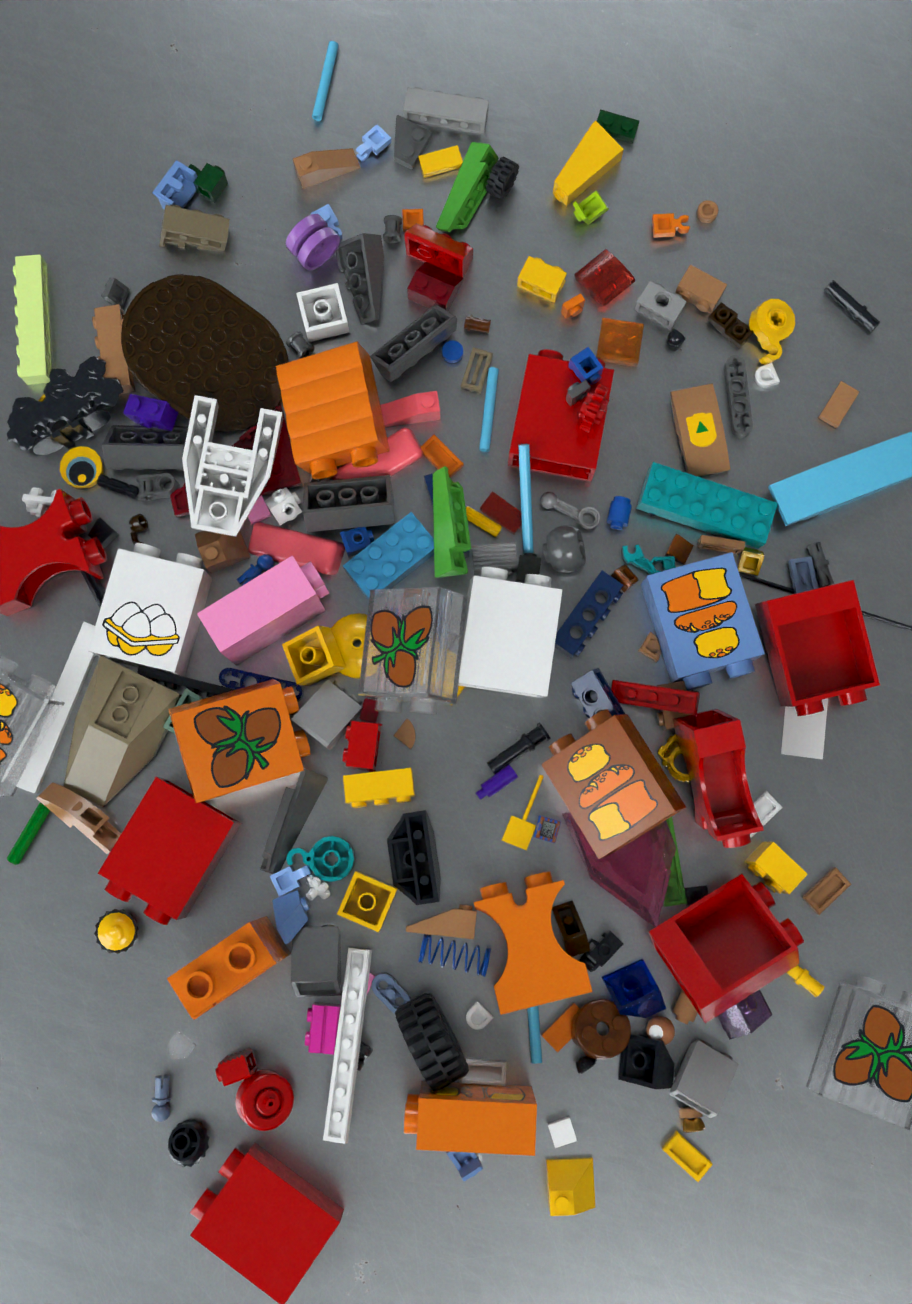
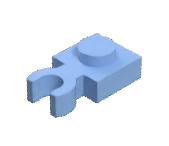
M329 204L310 213L319 214L327 222L328 227L338 234L340 240L343 239L341 230L336 227L339 225V221Z

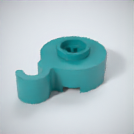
M335 836L320 839L309 853L303 848H294L289 851L286 858L288 865H294V856L297 853L301 854L304 864L308 865L317 877L328 882L339 881L348 876L355 863V854L350 843L343 838ZM331 852H334V855L338 857V862H335L333 866L330 861L326 860Z

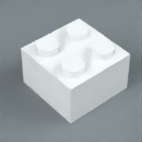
M338 283L296 293L309 342L350 333Z

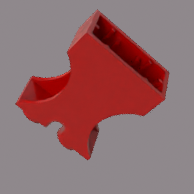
M58 489L48 510L36 521L21 527L0 526V614L10 616L32 607L34 598L41 586L59 573L76 570L85 571L98 579L104 578L99 564L106 562L107 556L101 542L97 537L87 541L79 537V535L87 532L85 524L93 521L90 508L82 497L75 499L62 489Z
M718 709L699 712L697 715L674 718L673 723L678 745L684 757L691 781L695 804V822L702 829H708L709 835L716 841H722L725 848H735L749 844L751 842L750 834L764 831L756 812L745 769L746 745L740 719Z

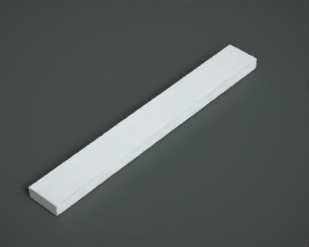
M87 622L82 624L15 783L16 787L38 794L95 658V654L88 651L95 625Z
M348 947L323 1141L347 1144L349 1139L372 950Z

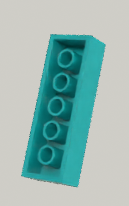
M653 462L647 471L636 509L726 539L745 541V545L759 549L767 542L778 503Z

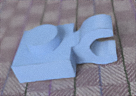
M378 124L362 136L363 144L356 148V152L359 153L356 157L361 162H364L372 151L377 155L391 143V137Z
M308 865L296 871L293 870L292 866H289L271 875L270 878L278 895L282 896L300 887L301 885L298 880L312 874L313 871Z

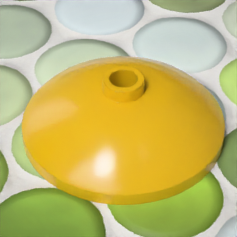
M362 613L350 614L339 619L331 627L346 668L338 672L344 676L356 679L366 678L376 674L384 667V660L376 665L372 663V657L381 654V652L370 641L372 639L370 630L371 615ZM355 640L361 641L359 647L353 645Z

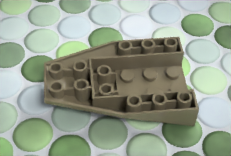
M100 656L75 717L63 787L104 807L155 757L168 732L167 729L163 728L170 716L168 709L175 707L182 695Z

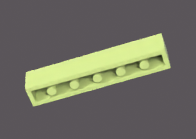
M41 254L16 256V265H13V273L16 278L14 294L17 298L15 314L18 318L15 330L19 338V345L16 346V351L20 358V365H17L18 376L27 385L49 383L52 355L47 263Z

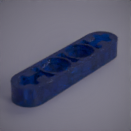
M225 668L219 674V682L227 688L235 690L245 687V680L249 677H254L257 683L275 679L281 683V687L282 684H286L284 688L296 687V690L299 692L296 695L297 702L304 696L303 688L295 682L234 668ZM231 672L233 677L240 679V687H237L239 683L236 681H230L227 684L224 676H228Z

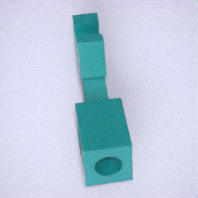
M628 545L622 546L624 561L649 574L662 572L656 571L652 563H662L663 571L676 568L675 556L653 557L650 561L644 558L639 545L634 546L635 553L633 554L628 552Z

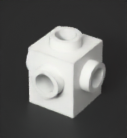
M287 487L275 491L271 497L264 500L279 525L295 519L302 512L298 506L301 503L295 492L290 493Z

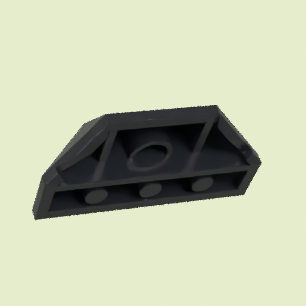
M427 811L404 813L387 838L393 885L416 905L440 902L441 876L435 835Z

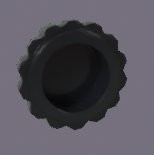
M588 1056L579 1058V1061H576L578 1073L583 1074L596 1064L597 1060Z

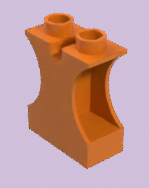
M550 871L524 878L527 889L524 892L526 903L523 905H517L514 902L506 882L480 888L482 900L474 902L476 910L487 914L499 925L507 943L508 955L506 966L502 976L494 985L500 1015L592 992L586 964L568 955L554 936L551 925V910L558 892L565 883L564 880L553 882Z

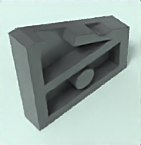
M397 115L394 161L413 170L418 162V156L422 155L431 140L432 132Z

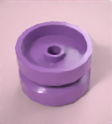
M311 214L295 225L287 236L285 244L286 248L294 256L298 257V261L305 269L314 270L322 266L333 256L339 246L340 237L332 228L328 227L327 222L319 214Z

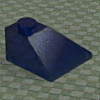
M643 959L602 977L619 1014L647 1018L666 1009L662 993Z

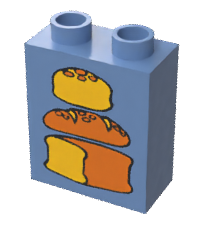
M732 552L646 576L641 583V588L671 683L684 681L686 690L689 691L712 684L710 676L712 672L726 669L729 679L755 672L752 661H755L765 653Z

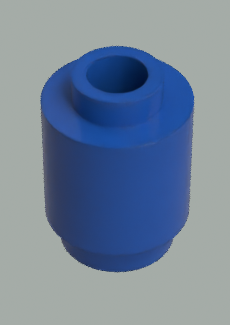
M615 496L613 501H611L607 523L610 524L612 529L622 530L623 527L628 526L632 508L629 498Z

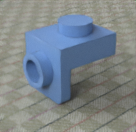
M446 1151V1154L458 1169L463 1181L475 1176L483 1169L477 1153Z

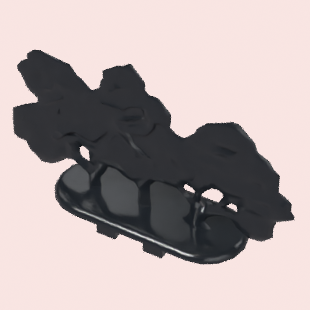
M95 356L81 363L74 377L70 376L66 369H51L49 375L50 382L45 385L43 390L46 396L44 401L40 402L31 397L15 399L12 412L7 421L10 428L7 432V441L16 442L20 449L25 451L33 447V452L38 455L51 454L63 447L70 449L75 446L74 442L82 437L88 439L94 436L93 431L109 422L111 414L106 410H96L97 406H115L119 400V395L124 390L118 379L103 378L106 371V362L99 360ZM91 400L94 402V406L92 407L89 403ZM84 411L85 413H87L86 415L73 421L74 418H76L80 412ZM60 420L67 421V425L52 432L56 422ZM49 422H51L50 428L47 427V424ZM41 425L47 430V432L45 433L43 430L40 433L37 430H35V426ZM31 433H36L37 436L32 437ZM43 437L35 443L36 438Z

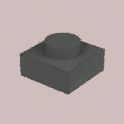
M585 380L580 384L576 382L568 388L566 401L570 406L587 396L591 388Z

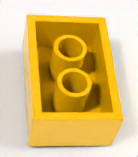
M412 768L343 776L345 802L351 805L352 808L367 807L368 802H374L376 806L387 805L389 800L397 799L398 803L411 802V797H416Z

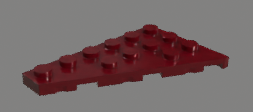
M281 405L276 406L274 410L283 414L279 443L271 476L260 496L274 493L285 487L290 489L302 486ZM257 425L251 427L240 436L239 440L232 447L253 450ZM184 483L183 487L178 488L170 495L176 517L190 514L186 484Z

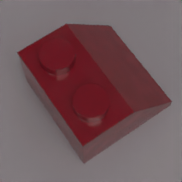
M425 262L416 270L407 288L408 299L429 309L436 304L449 311L464 278Z

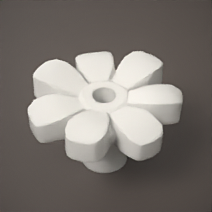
M313 875L307 877L306 885L310 890L306 893V897L309 900H313L317 895L322 899L330 896L329 886L326 882L321 883V880Z

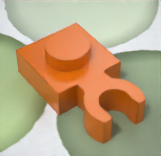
M674 213L653 214V238L674 237L675 231L681 234L688 233L690 226H683L681 223L688 222L689 216L682 215L678 219H674Z

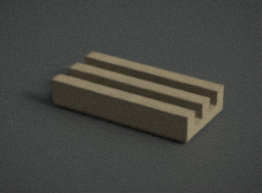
M472 348L461 383V389L465 390L466 388L471 392L476 391L478 394H481L493 353ZM479 354L471 384H468L467 381L475 355ZM486 356L487 360L479 385L475 386L483 358Z

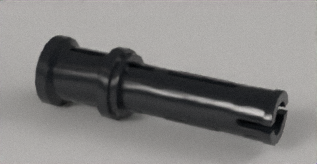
M540 722L529 733H523L519 741L487 762L494 774L527 751H534L535 747L544 740L551 739Z

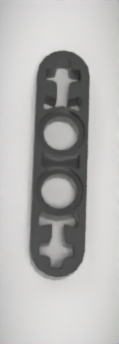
M734 355L729 357L724 365L732 433L738 438H744L751 432L753 422L745 361L742 357ZM732 362H735V365L739 366L736 370V376H733L735 373L734 367H730ZM733 382H739L742 384L743 389L735 391L731 385ZM734 403H743L745 410L738 412L734 408ZM743 416L744 418L742 419V425L747 426L744 432L741 430V428H737L741 422L740 417Z

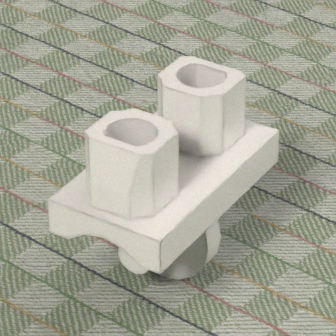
M34 487L29 494H23L22 501L26 504L27 512H30V515H35L39 519L53 502L56 490L52 491L50 497H45L44 490Z

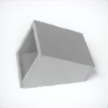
M327 680L291 720L331 751L346 733L347 726H351V721H355L361 714L362 706L360 705L362 701L353 694L350 697L343 692L345 688L337 681L331 683Z

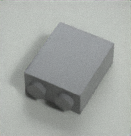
M697 1040L689 1045L669 1094L708 1118L717 1116L739 1064L734 1062L730 1055L723 1052L719 1053L712 1049V1045L708 1042Z

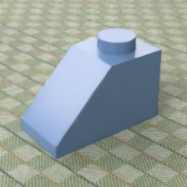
M298 890L272 900L276 927L285 944L290 943L308 921L307 910L310 907L306 897L301 898Z

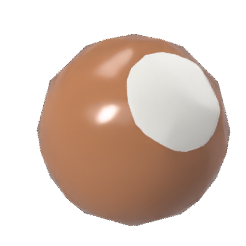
M655 1016L646 1026V1035L648 1038L661 1040L667 1045L673 1040L675 1029L668 1018Z

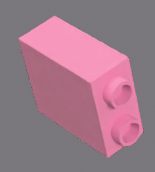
M291 556L198 612L197 615L220 653L237 666L325 612L326 610L320 599L328 595L329 591L311 561L299 567L294 557Z

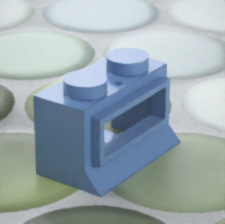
M176 160L152 193L159 199L163 209H165L166 205H178L184 208L196 192L193 182L197 178V174Z

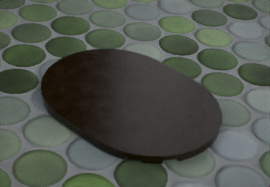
M176 274L150 283L131 301L122 322V351L132 375L153 396L159 400L167 401L172 409L189 421L195 395L217 399L219 408L214 431L221 432L239 431L258 424L260 408L274 411L275 407L278 406L282 396L276 366L289 362L287 350L280 334L270 321L217 282L202 276Z

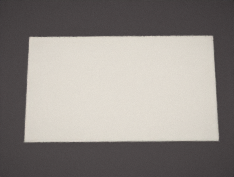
M828 698L822 699L824 711L805 716H797L795 706H785L781 754L823 759Z

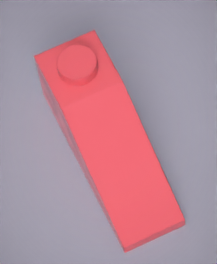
M437 391L417 393L380 405L385 427L440 420Z

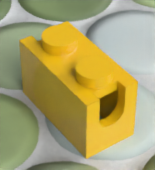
M528 256L518 276L517 287L555 303L565 284L567 273L558 266L546 264L541 258Z

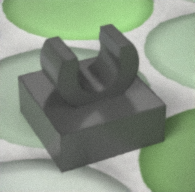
M109 278L101 297L113 305L119 304L122 308L130 289L116 278Z

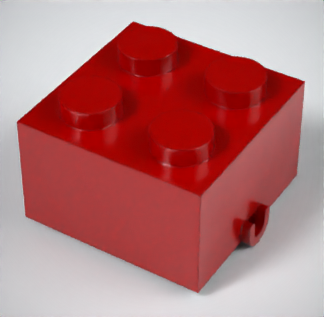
M351 721V726H347L345 739L349 741L348 748H344L343 762L346 763V767L376 772L381 723Z

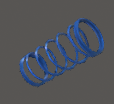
M424 934L419 963H423L429 940L428 963L429 965L433 963L441 943L440 964L441 968H443L454 943L453 970H456L466 946L465 973H467L478 948L477 975L486 976L491 948H486L479 970L480 946L477 945L467 968L468 944L464 943L455 965L456 941L453 940L443 963V937L439 939L431 960L432 937L431 935Z

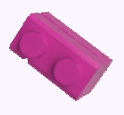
M314 1002L312 1008H308L307 1022H311L310 1032L306 1031L305 1046H309V1053L334 1055L341 1004Z

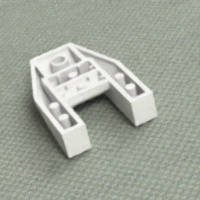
M195 395L182 457L192 529L236 537L271 476L281 433L283 414L282 412L260 408L253 450L212 443L219 408L217 399Z

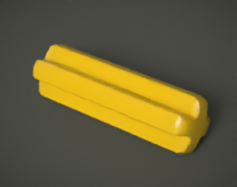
M470 506L466 507L468 521L494 537L499 535L502 529L499 524Z

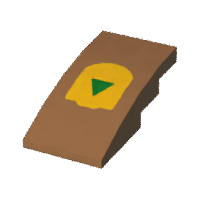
M713 383L671 391L676 434L679 436L681 456H684L686 473L703 476L731 470L723 423Z

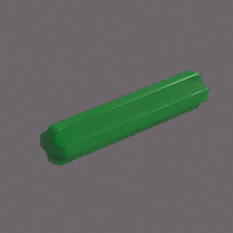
M41 802L38 804L7 857V860L12 864L18 865L50 812Z

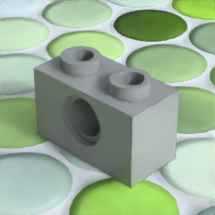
M649 281L636 303L635 311L671 330L687 301L681 295L669 292L661 284ZM657 302H663L666 306H659Z

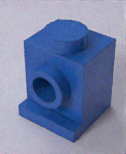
M589 347L570 358L568 366L581 382L586 380L590 385L597 383L601 379L600 375L604 368ZM584 369H589L590 372L586 373Z
M358 527L346 532H340L348 557L357 555L375 541L371 529L366 530V527ZM361 536V541L356 542L354 540L355 537Z

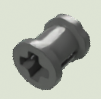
M397 215L385 216L384 241L388 243L400 242L402 238L400 235L402 218Z
M301 332L294 333L286 342L288 347H292L295 350L299 359L310 356L315 349L312 344L309 345Z

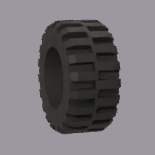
M423 993L397 1008L395 1015L402 1036L422 1076L431 1089L440 1090L467 1075L469 1068L465 1056L444 1013L431 993Z

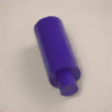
M507 765L480 785L482 788L476 792V795L480 800L486 796L490 798L516 780L518 776L513 768Z

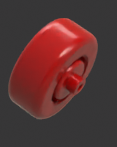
M271 1070L256 1071L251 1077L244 1079L236 1094L238 1115L247 1125L259 1131H269L283 1124L289 1117L294 1104V1093L288 1080Z

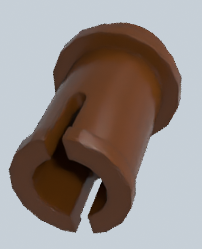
M471 314L466 316L464 329H468V332L474 330L489 334L491 320L476 318Z

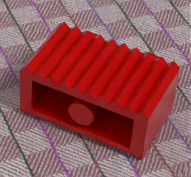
M248 1048L234 1055H227L219 1062L215 1071L218 1081H222L223 1085L227 1086L251 1077L258 1070L252 1049Z

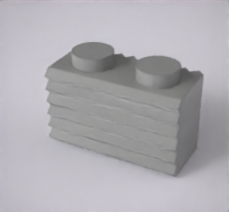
M516 542L472 546L474 575L481 576L482 567L507 570L508 576L513 575L518 570Z

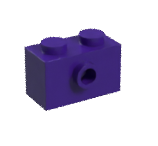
M135 394L129 395L123 412L136 424L146 428L154 427L167 431H172L178 416V412L172 409L167 401Z

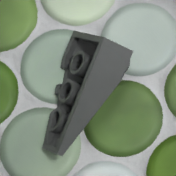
M362 233L340 242L336 250L339 270L344 272L347 280L345 285L347 289L351 290L354 297L353 304L361 324H366L379 319L384 251L381 235Z

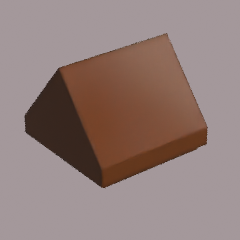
M626 564L617 568L611 575V577L623 584L621 590L624 593L639 581Z

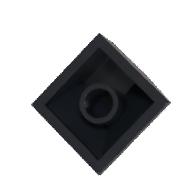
M631 1034L628 1045L621 1052L619 1080L656 1090L671 1088L675 1064L664 1042Z

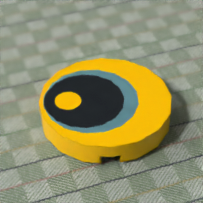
M78 446L64 454L60 461V473L69 486L76 489L91 488L97 484L99 475L104 473L103 461L95 450L89 447Z

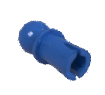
M267 554L259 556L257 565L250 564L251 567L236 580L239 584L246 580L242 584L243 586L261 575L262 571L271 569L274 566L273 558Z

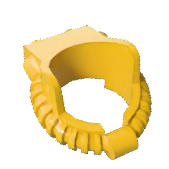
M676 734L674 736L671 735L667 739L665 746H661L658 749V756L662 759V765L668 767L669 774L675 777L674 779L689 782V774L679 772L674 766L676 757L682 752L678 745Z

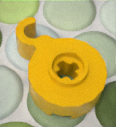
M780 299L764 301L751 312L749 318L750 330H753L758 337L757 340L760 342L762 349L769 352V354L759 359V362L763 365L772 363L781 357L782 347L779 342L789 337L795 327V315L792 308Z

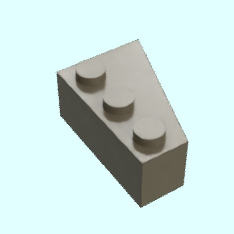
M166 205L162 219L159 247H165L166 243L178 244V248H185L186 244L198 245L197 248L201 250L224 251L228 239L230 219L224 218V216L219 214H206L196 209H183L178 205Z

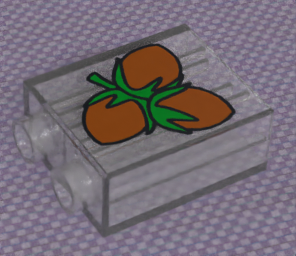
M441 587L370 590L358 696L376 699L375 711L387 713H402L403 702L410 703L409 712L427 715H437L438 704H456L468 596Z
M859 974L856 986L840 981L806 1087L822 1097L910 1130L912 1124V994L903 991L900 1002H896L883 997L887 984Z

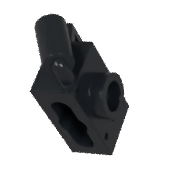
M610 930L607 933L604 932L602 934L603 937L599 941L591 938L589 945L593 943L594 946L591 951L584 953L579 960L586 964V968L590 972L595 971L599 966L603 967L624 944Z

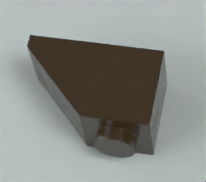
M573 900L552 907V912L567 954L574 957L591 951L586 931Z

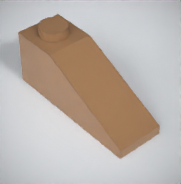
M353 148L312 151L293 158L295 171L302 189L360 168Z
M459 904V908L447 910L406 926V932L474 939L477 910H472L473 906Z

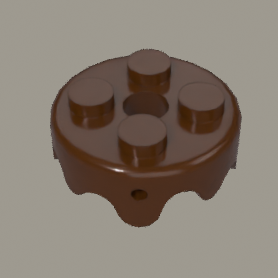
M606 999L592 1000L584 1004L574 1015L571 1037L573 1042L586 1056L599 1060L610 1059L619 1055L628 1045L631 1036L630 1021L626 1012L615 1002ZM599 1022L605 1023L608 1027V1032L605 1036L597 1032L596 1027Z

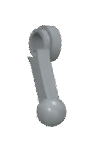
M545 492L541 496L540 502L544 508H553L575 519L585 529H593L600 522V514L593 507H585L579 510L557 499L553 492ZM585 513L593 516L594 521L592 524H586L583 521Z

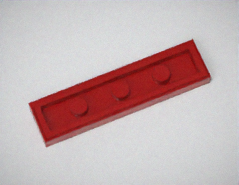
M612 680L611 690L619 703L697 715L700 693Z

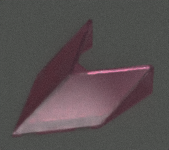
M562 813L590 879L653 927H657L660 922V912L664 904L670 878L671 863L676 851L667 821L659 824L615 853L598 859L571 813Z

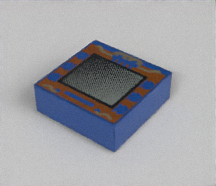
M539 815L533 837L556 843L561 821Z

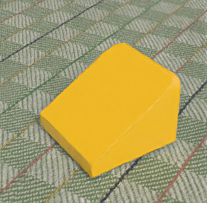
M744 547V550L740 553L738 571L758 576L765 556L764 552Z

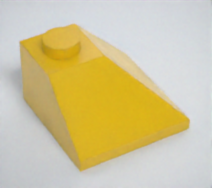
M593 1158L547 1159L548 1207L550 1216L576 1215L595 1208Z

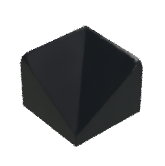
M101 517L97 519L88 533L91 539L97 537L104 549L119 535Z

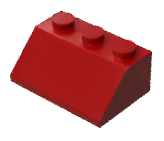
M415 224L406 231L404 235L406 255L424 263L428 262L464 278L473 259V248L469 244L455 241L447 234H439L426 225Z

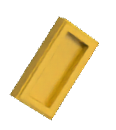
M458 145L418 156L424 178L459 169L463 163Z
M677 1130L662 1147V1150L697 1182L701 1180L713 1165Z

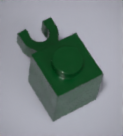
M206 163L201 171L196 166L190 164L188 168L197 174V178L193 182L197 193L215 203L228 184L224 170L219 166H212Z

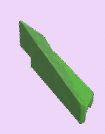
M445 466L433 473L435 577L437 578L467 574L468 568L463 552L471 550L463 487L459 482L451 480L448 474L449 469Z

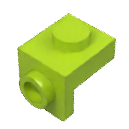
M598 191L593 192L581 203L577 201L573 203L576 209L573 212L580 222L584 221L588 225L609 210Z

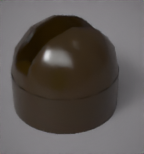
M137 514L130 518L129 525H132L130 527L132 531L138 533L148 529V522L144 515Z

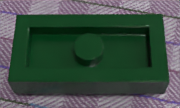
M601 109L597 118V122L611 137L630 143L634 142L639 120Z

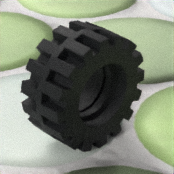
M504 156L501 157L489 175L486 191L499 199H504L514 185L519 172V164Z

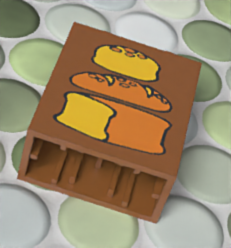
M608 709L600 711L584 723L589 732L577 741L570 733L552 743L548 748L553 757L541 764L598 859L615 853L686 808V805L628 714L612 716Z

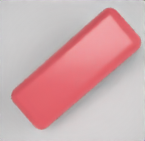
M402 428L387 437L390 451L377 455L378 462L376 464L362 468L353 467L352 462L344 464L337 469L338 473L332 476V480L390 475L391 477L420 460L424 456L423 450L413 431L408 428Z
M257 522L253 525L248 551L258 557L264 554L270 555L275 562L279 563L293 556L299 567L311 561L318 573L335 575L339 570L345 546L339 541Z

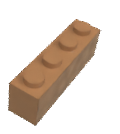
M119 304L94 308L95 316L92 317V322L95 330L97 329L98 335L95 336L96 347L100 350L98 359L106 362V371L103 378L118 379L124 390L121 394L136 392L134 377L125 361L121 344L122 326L119 322L124 318L125 313Z

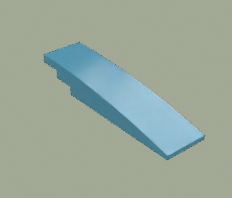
M912 432L864 448L769 485L768 489L774 502L778 503L777 509L785 526L801 520L804 521L819 514L822 515L911 479Z

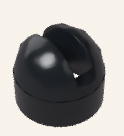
M672 329L667 337V343L671 347H679L686 340L684 335L676 329Z

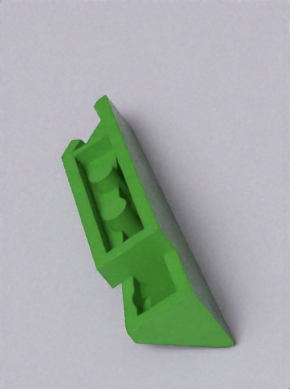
M477 142L470 144L437 222L436 228L438 230L451 232L453 229H465L487 192L486 185L492 172L491 169L499 159L490 144Z

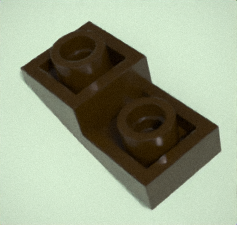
M721 302L708 316V320L726 339L740 349L753 335L754 331H751L748 325L737 318L738 313Z

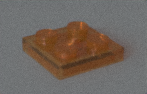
M602 318L596 358L604 362L637 367L644 324Z

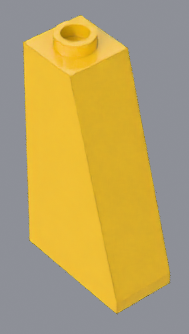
M596 120L591 124L554 181L553 194L559 202L562 201L566 206L622 159L624 149Z

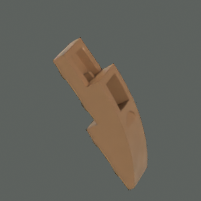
M52 782L36 798L70 828L74 825L106 854L112 850L121 835L108 822L109 817L80 795L61 785Z

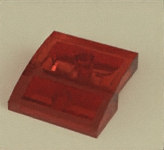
M607 249L574 274L575 279L587 288L590 296L602 306H606L635 282V278L630 271Z

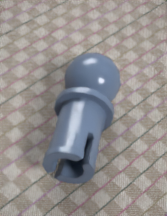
M162 1075L155 1076V1097L152 1098V1101L157 1104L153 1107L151 1113L153 1119L158 1122H163L170 1116V1108L166 1104V1102L171 1101V1097H169L170 1076L164 1075L163 1085H161Z

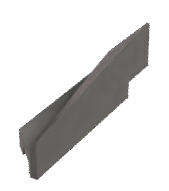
M304 769V771L300 772L296 788H285L263 852L264 860L260 870L271 874L281 870L286 861L287 854L291 851L328 781L326 776Z

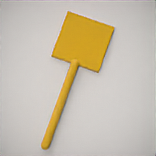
M539 775L523 818L520 819L511 815L502 841L527 850L536 825L526 820L543 780V775Z

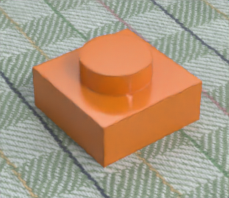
M580 293L562 304L561 313L565 319L570 316L575 317L583 311L585 299Z

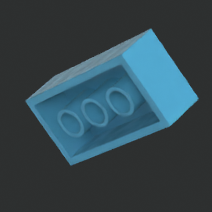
M410 512L345 563L343 568L370 603L373 604L434 555V538L414 514Z

